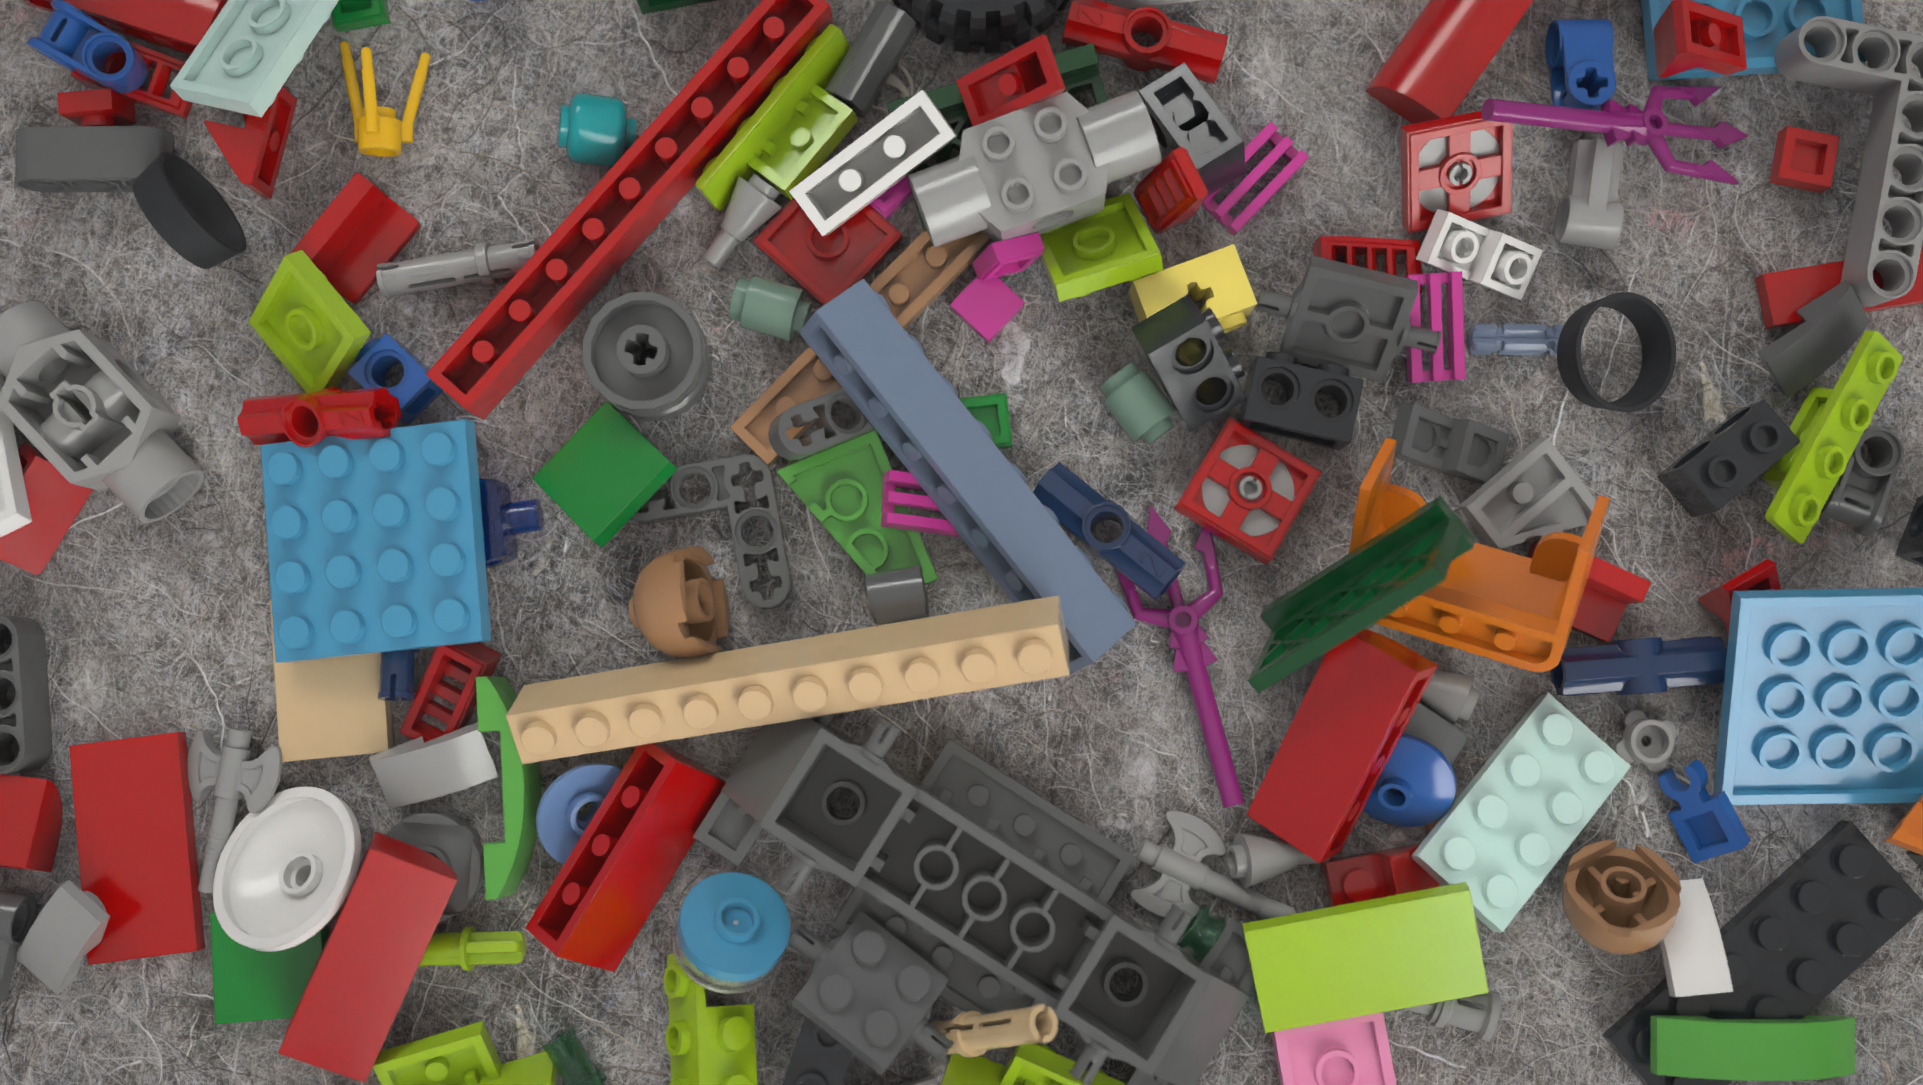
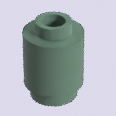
M754 276L752 280L739 278L732 295L729 318L739 321L741 328L792 341L795 333L800 332L810 319L812 303L804 301V289Z
M1133 362L1122 368L1099 387V390L1106 397L1103 404L1133 443L1143 438L1150 445L1174 427L1169 417L1177 410L1146 370L1140 372Z

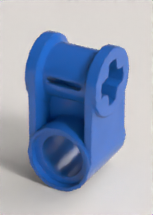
M52 0L50 5L54 11L38 37H30L26 44L73 72L77 71L106 88H112L118 93H130L139 89L147 76V64L142 55L123 37L102 26L81 10L63 0ZM114 53H125L126 63L122 70L115 74H106L104 72L106 59Z
M1609 19L1553 20L1550 23L1546 35L1545 56L1550 74L1551 105L1600 110V107L1612 97L1616 89V79L1613 61L1614 32Z

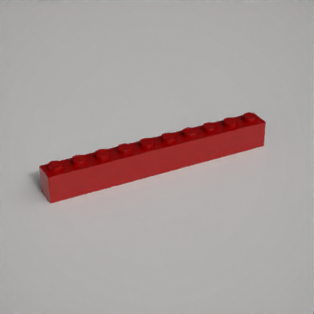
M762 0L426 375L464 409L484 420L696 184L706 164L714 157H717L736 135L740 124L756 112L770 95L775 83L780 78L786 76L801 59L808 44L814 38L820 36L830 24H833L830 4L825 0Z

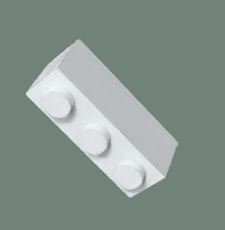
M921 90L789 192L821 235L825 236L836 230L958 136L928 94Z

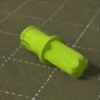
M473 926L464 927L462 932L433 933L418 967L461 965L464 971H471L476 965L519 964L523 962L527 951L525 934L521 931H476V928Z

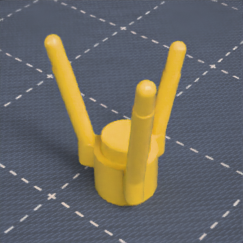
M341 41L339 43L341 62L354 121V142L358 143V152L376 157L401 155L402 143H413V124L431 60L430 54L424 52L420 55L401 121L396 119L395 109L377 106L372 51L369 47L361 49V71L365 107L363 108L350 44L347 41Z

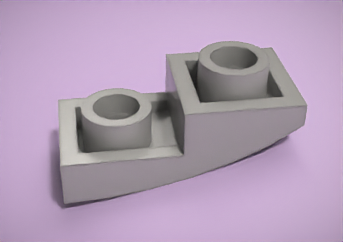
M478 722L425 742L421 736L369 757L389 808L438 798L499 777L482 732H478Z
M67 880L49 899L23 941L17 960L56 995L75 981L83 956L102 941L110 918L102 901L92 892H82L74 883Z

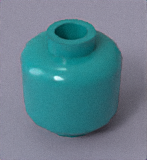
M577 93L572 97L569 105L561 104L558 147L566 148V154L572 162L613 167L623 156L624 150H628L636 141L637 119L627 118L626 106L619 98Z

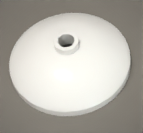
M305 786L281 791L273 795L269 803L259 813H248L231 834L221 853L213 882L215 913L221 927L229 937L241 945L255 950L279 951L294 947L309 939L333 918L353 886L361 857L360 829L350 807L342 799L324 789Z

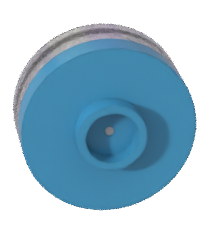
M725 872L709 876L690 890L682 904L672 936L675 957L686 975L706 989L725 994L747 992L763 984L777 968L791 934L790 915L781 896L770 885L759 878L738 872Z

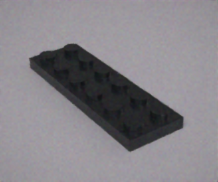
M1841 820L1719 929L1725 949L1733 992L1671 997L1669 996L1667 979L1665 978L1603 1033L1602 1036L1645 1085H1729L1733 1080L1674 1077L1650 1073V1016H1704L1711 1019H1802L1923 909V901L1852 821Z

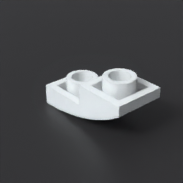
M1437 209L1416 260L1446 272L1462 271L1463 279L1522 300L1543 250L1507 234L1485 228L1451 212Z
M1703 878L1680 880L1681 891L1679 896L1681 904L1675 923L1669 934L1660 941L1669 996L1683 997L1733 992L1719 926Z

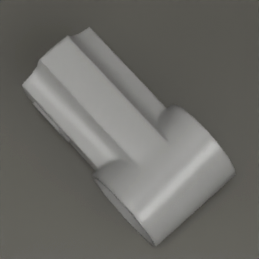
M1598 137L1578 140L1573 145L1567 194L1558 207L1554 224V240L1557 243L1602 250H1612L1616 246L1624 219L1623 205L1617 202L1624 146L1614 144L1607 147L1605 139Z

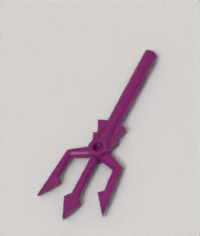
M1654 85L1651 88L1643 111L1631 103L1623 107L1611 98L1601 106V111L1491 98L1484 101L1481 109V115L1485 121L1603 133L1607 147L1625 141L1626 146L1635 143L1641 146L1648 145L1665 172L1731 185H1737L1738 180L1712 159L1703 165L1675 160L1664 136L1710 140L1719 149L1749 136L1723 121L1718 122L1714 127L1670 123L1667 121L1664 113L1661 112L1663 99L1689 100L1696 107L1721 87Z
M1150 505L1147 532L1169 549L1167 540L1172 531ZM1202 527L1194 550L1201 552L1203 555L1209 590L1189 604L1185 605L1177 578L1167 590L1172 609L1143 607L1135 584L1116 569L1115 571L1133 619L1169 628L1170 630L1169 650H1175L1172 673L1186 672L1223 808L1245 802L1206 667L1218 661V659L1204 643L1209 637L1198 624V620L1224 595L1212 532Z

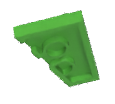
M876 430L776 471L866 575L920 565L925 585L938 580L919 532L881 527L883 474L888 470H892V467ZM896 487L895 492H902L900 488ZM895 505L894 513L911 515L908 507Z

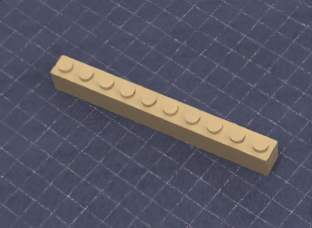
M1057 595L524 685L506 718L522 764L1069 676V642L1060 598Z

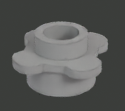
M1640 710L1628 712L1623 718L1626 728L1622 740L1615 744L1614 751L1626 762L1632 760L1640 762L1651 772L1664 770L1668 765L1667 758L1673 752L1675 738L1677 737L1675 725L1668 720L1648 719L1644 712ZM1642 737H1649L1650 743L1648 746L1642 745Z

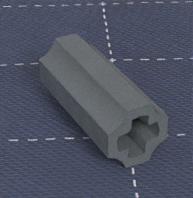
M878 1L825 88V91L850 107L857 117L865 118L917 30L915 24L917 22L905 11L898 9L889 2Z

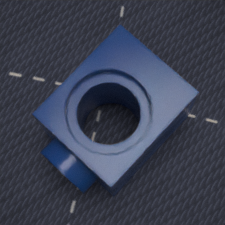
M387 333L380 339L376 338L365 344L355 358L357 363L348 371L365 389L387 388L385 383L387 371L396 364H402L404 368L402 380L399 384L387 388V390L393 397L398 398L402 414L400 420L411 424L444 391L426 375L430 369L403 343Z

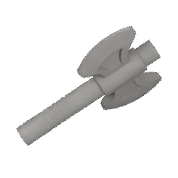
M229 728L227 744L223 745L222 753L214 745L209 732L201 730L196 733L189 749L187 771L189 789L195 801L204 800L214 786V796H216L206 854L199 881L198 891L213 894L215 871L221 853L233 833L239 799H242L244 794L248 811L253 814L259 813L273 797L280 781L282 770L281 748L279 746H270L261 756L250 760L252 751L249 748L252 736L251 730Z
M1171 810L1165 813V819L1173 833V845L1171 848L1164 844L1159 846L1144 839L1137 852V860L1150 865L1152 870L1160 874L1153 883L1145 887L1132 889L1130 895L1136 903L1156 915L1165 917L1172 903L1193 916L1198 915L1200 909L1189 897L1190 887L1195 890L1202 889L1264 919L1294 914V908L1254 889H1245L1239 882L1209 869L1208 865L1202 863L1201 861L1206 855H1224L1226 848L1213 828L1191 814Z

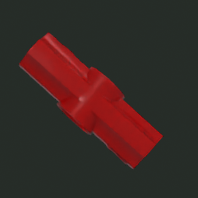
M1073 0L1062 43L1075 47L1093 43L1095 52L1122 59L1129 68L1135 71H1148L1156 68L1170 72L1185 62L1198 80L1215 84L1228 36L1169 20L1162 11L1154 7H1141L1131 10L1098 0ZM1147 32L1155 37L1157 44L1151 47H1142L1133 40L1132 36L1135 33Z
M328 387L312 393L248 398L243 401V408L237 420L241 436L248 437L254 445L292 441L298 446L309 447L321 443L328 436H337L351 440L391 436V428H397L398 420L402 417L398 398L393 397L386 387L355 390Z

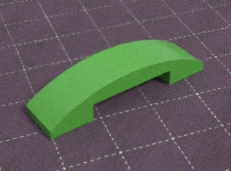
M483 676L476 677L478 732L500 731L505 839L483 844L486 900H497L515 894L530 863L537 839L536 815L541 801V774L539 762L522 764L506 718L508 711L517 698L516 692L505 677Z
M1805 1015L1802 1019H1711L1704 1016H1650V1073L1674 1077L1740 1081H1798L1851 1075L1855 1073V1017L1848 1015Z

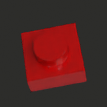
M112 88L57 93L59 114L79 126L136 124L135 103Z
M1786 126L1777 135L1769 183L1817 193H1823L1828 190L1832 185L1840 136Z

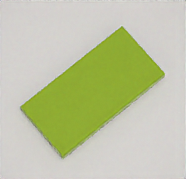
M1466 882L1242 923L1265 1033L1489 993L1471 892Z

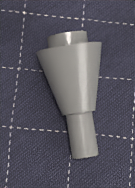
M753 174L749 181L739 176L720 225L722 229L703 257L716 267L721 268L739 241L743 242L783 208L774 201L780 192L756 174Z
M1435 670L1420 702L1438 716L1454 725L1458 717L1466 721L1469 720L1481 691L1472 688L1475 679L1473 676Z
M1240 833L1236 834L1233 845L1228 846L1226 851V861L1230 876L1233 879L1238 878L1240 884L1245 889L1296 869L1299 865L1318 863L1285 840Z

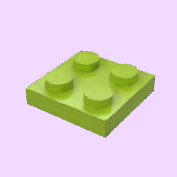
M1131 193L1105 200L1102 212L1040 234L1045 250L1039 257L1059 302L1075 297H1083L1091 292L1126 281H1135L1143 276L1163 270L1161 252Z
M303 250L284 256L248 321L307 393L317 392L328 387H337L371 334L360 317L350 308L330 284L326 276L314 265Z

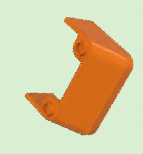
M1385 439L1359 487L1349 553L1426 505L1423 498L1413 490L1390 484L1397 440ZM1598 495L1583 537L1565 532H1554L1545 535L1538 542L1533 559L1474 543L1472 549L1451 561L1445 581L1375 622V624L1528 671L1545 672L1555 668L1561 660L1592 566L1610 498Z

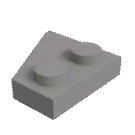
M1537 438L1458 507L1488 545L1500 549L1524 543L1528 539L1543 538L1550 533L1563 532L1564 530L1587 525L1596 499L1548 438ZM1607 513L1604 522L1610 518Z

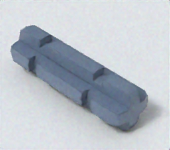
M1476 324L1468 332V349L1473 355H1491V352L1497 351L1498 355H1541L1546 353V351L1549 355H1557L1558 340L1564 325L1553 324L1552 327L1547 329L1545 324H1502V327L1496 329L1494 324Z

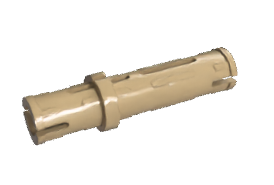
M1045 1004L989 1014H981L978 1011H965L959 1013L954 1019L936 1020L929 1023L954 1042L946 1055L959 1053L963 1057L969 1058L983 1055L988 1049L1032 1043H1048L1055 1038L1058 1031L1057 1016L1053 1009L1045 1007Z

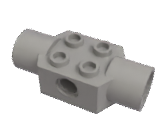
M1137 91L1129 92L1089 108H1085L1068 92H1064L963 130L958 157L909 174L908 179L933 247L936 248L979 231H983L994 242L1037 232L1042 234L1102 212L1108 183L1159 165L1161 163V155L1150 115Z
M28 301L18 304L0 315V372L6 377L0 393V409L70 484L99 491L111 489L142 523H152L161 520L178 510L192 498L203 483L204 473L172 440L180 416L110 342L80 329L69 331L49 308L39 301Z

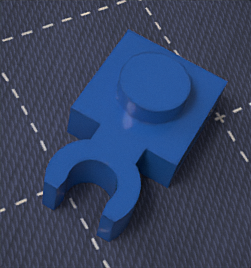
M1698 759L1690 761L1684 767L1686 775L1690 779V784L1681 783L1676 778L1672 768L1666 769L1658 776V782L1662 791L1669 798L1679 803V806L1674 807L1668 813V816L1693 863L1744 849L1751 841L1725 791L1709 795L1705 787L1708 782V774L1704 765Z

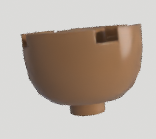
M701 546L674 549L654 558L640 571L633 590V597L629 601V616L634 627L640 630L643 637L655 649L672 657H691L717 653L722 649V647L716 645L717 639L726 638L728 635L729 605L726 588L722 578L712 580L707 565L716 563L712 556Z
M1603 840L1586 845L1571 857L1562 884L1564 913L1577 934L1591 946L1611 954L1631 955L1655 947L1671 931L1681 904L1679 896L1681 884L1677 874L1666 860L1649 848L1637 844L1634 851L1627 848H1617V841Z

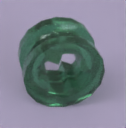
M1205 904L1199 906V910L1193 919L1190 920L1176 943L1181 948L1185 946L1191 947L1193 950L1192 956L1198 961L1203 959L1214 947L1227 924L1226 920L1221 916L1212 918L1209 914L1210 908Z

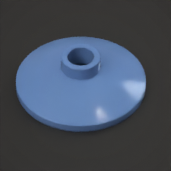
M601 762L582 764L560 775L548 787L538 806L536 829L542 846L553 859L563 865L565 864L621 773V768ZM592 802V807L588 813L577 815L578 810L584 804Z

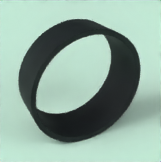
M163 152L133 181L135 198L148 221L179 255L193 265L203 269H210L246 250L247 243L244 232L228 204L207 179L182 158L169 152Z
M1620 292L1606 296L1582 306L1566 321L1557 345L1558 369L1569 392L1583 404L1594 408L1620 412L1639 411L1657 401L1672 379L1676 364V343L1672 327L1663 311L1654 302L1642 295ZM1599 307H1608L1626 316L1635 327L1642 346V365L1637 381L1626 395L1613 402L1604 400L1594 391L1585 376L1581 361V341L1584 329L1591 316Z

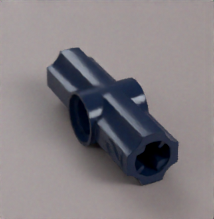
M1060 462L1049 469L1037 483L1033 493L1043 505L1055 513L1059 523L1082 541L1092 555L1108 562L1154 601H1157L1166 593L1185 568L1186 563L1131 520L1123 507L1106 500ZM1105 520L1118 523L1123 529L1120 537L1109 543L1096 540L1092 532L1098 523Z
M1712 636L1680 638V640L1662 641V637L1610 641L1611 645L1565 648L1559 664L1550 670L1551 682L1554 684L1557 695L1576 696L1616 691V695L1668 692L1667 687L1724 683L1727 648L1723 643L1722 637Z

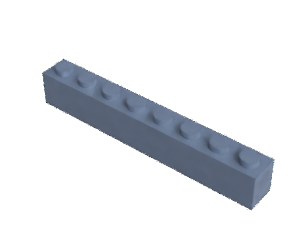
M864 278L815 311L800 330L801 336L907 470L913 475L1010 600L1015 603L1059 595L1069 642V674L1094 663L1137 623L1127 612L1123 599L1117 593L1110 590L1096 573L1089 556L1083 550L1077 548L1062 530L1055 513L1043 505L1026 484L1021 470L1016 465L1010 463L993 443L992 436L987 427L976 420L959 400L958 393L953 384L946 378L941 377L925 357L924 350L919 341L906 333L891 314L890 307L884 297L878 292L873 291Z

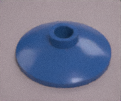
M1403 733L1363 811L1383 823L1399 827H1418L1438 820L1449 810L1456 793V777L1450 762L1440 750L1429 742ZM1391 788L1398 789V790H1400V791H1402V792L1395 791V790H1393V789H1391Z

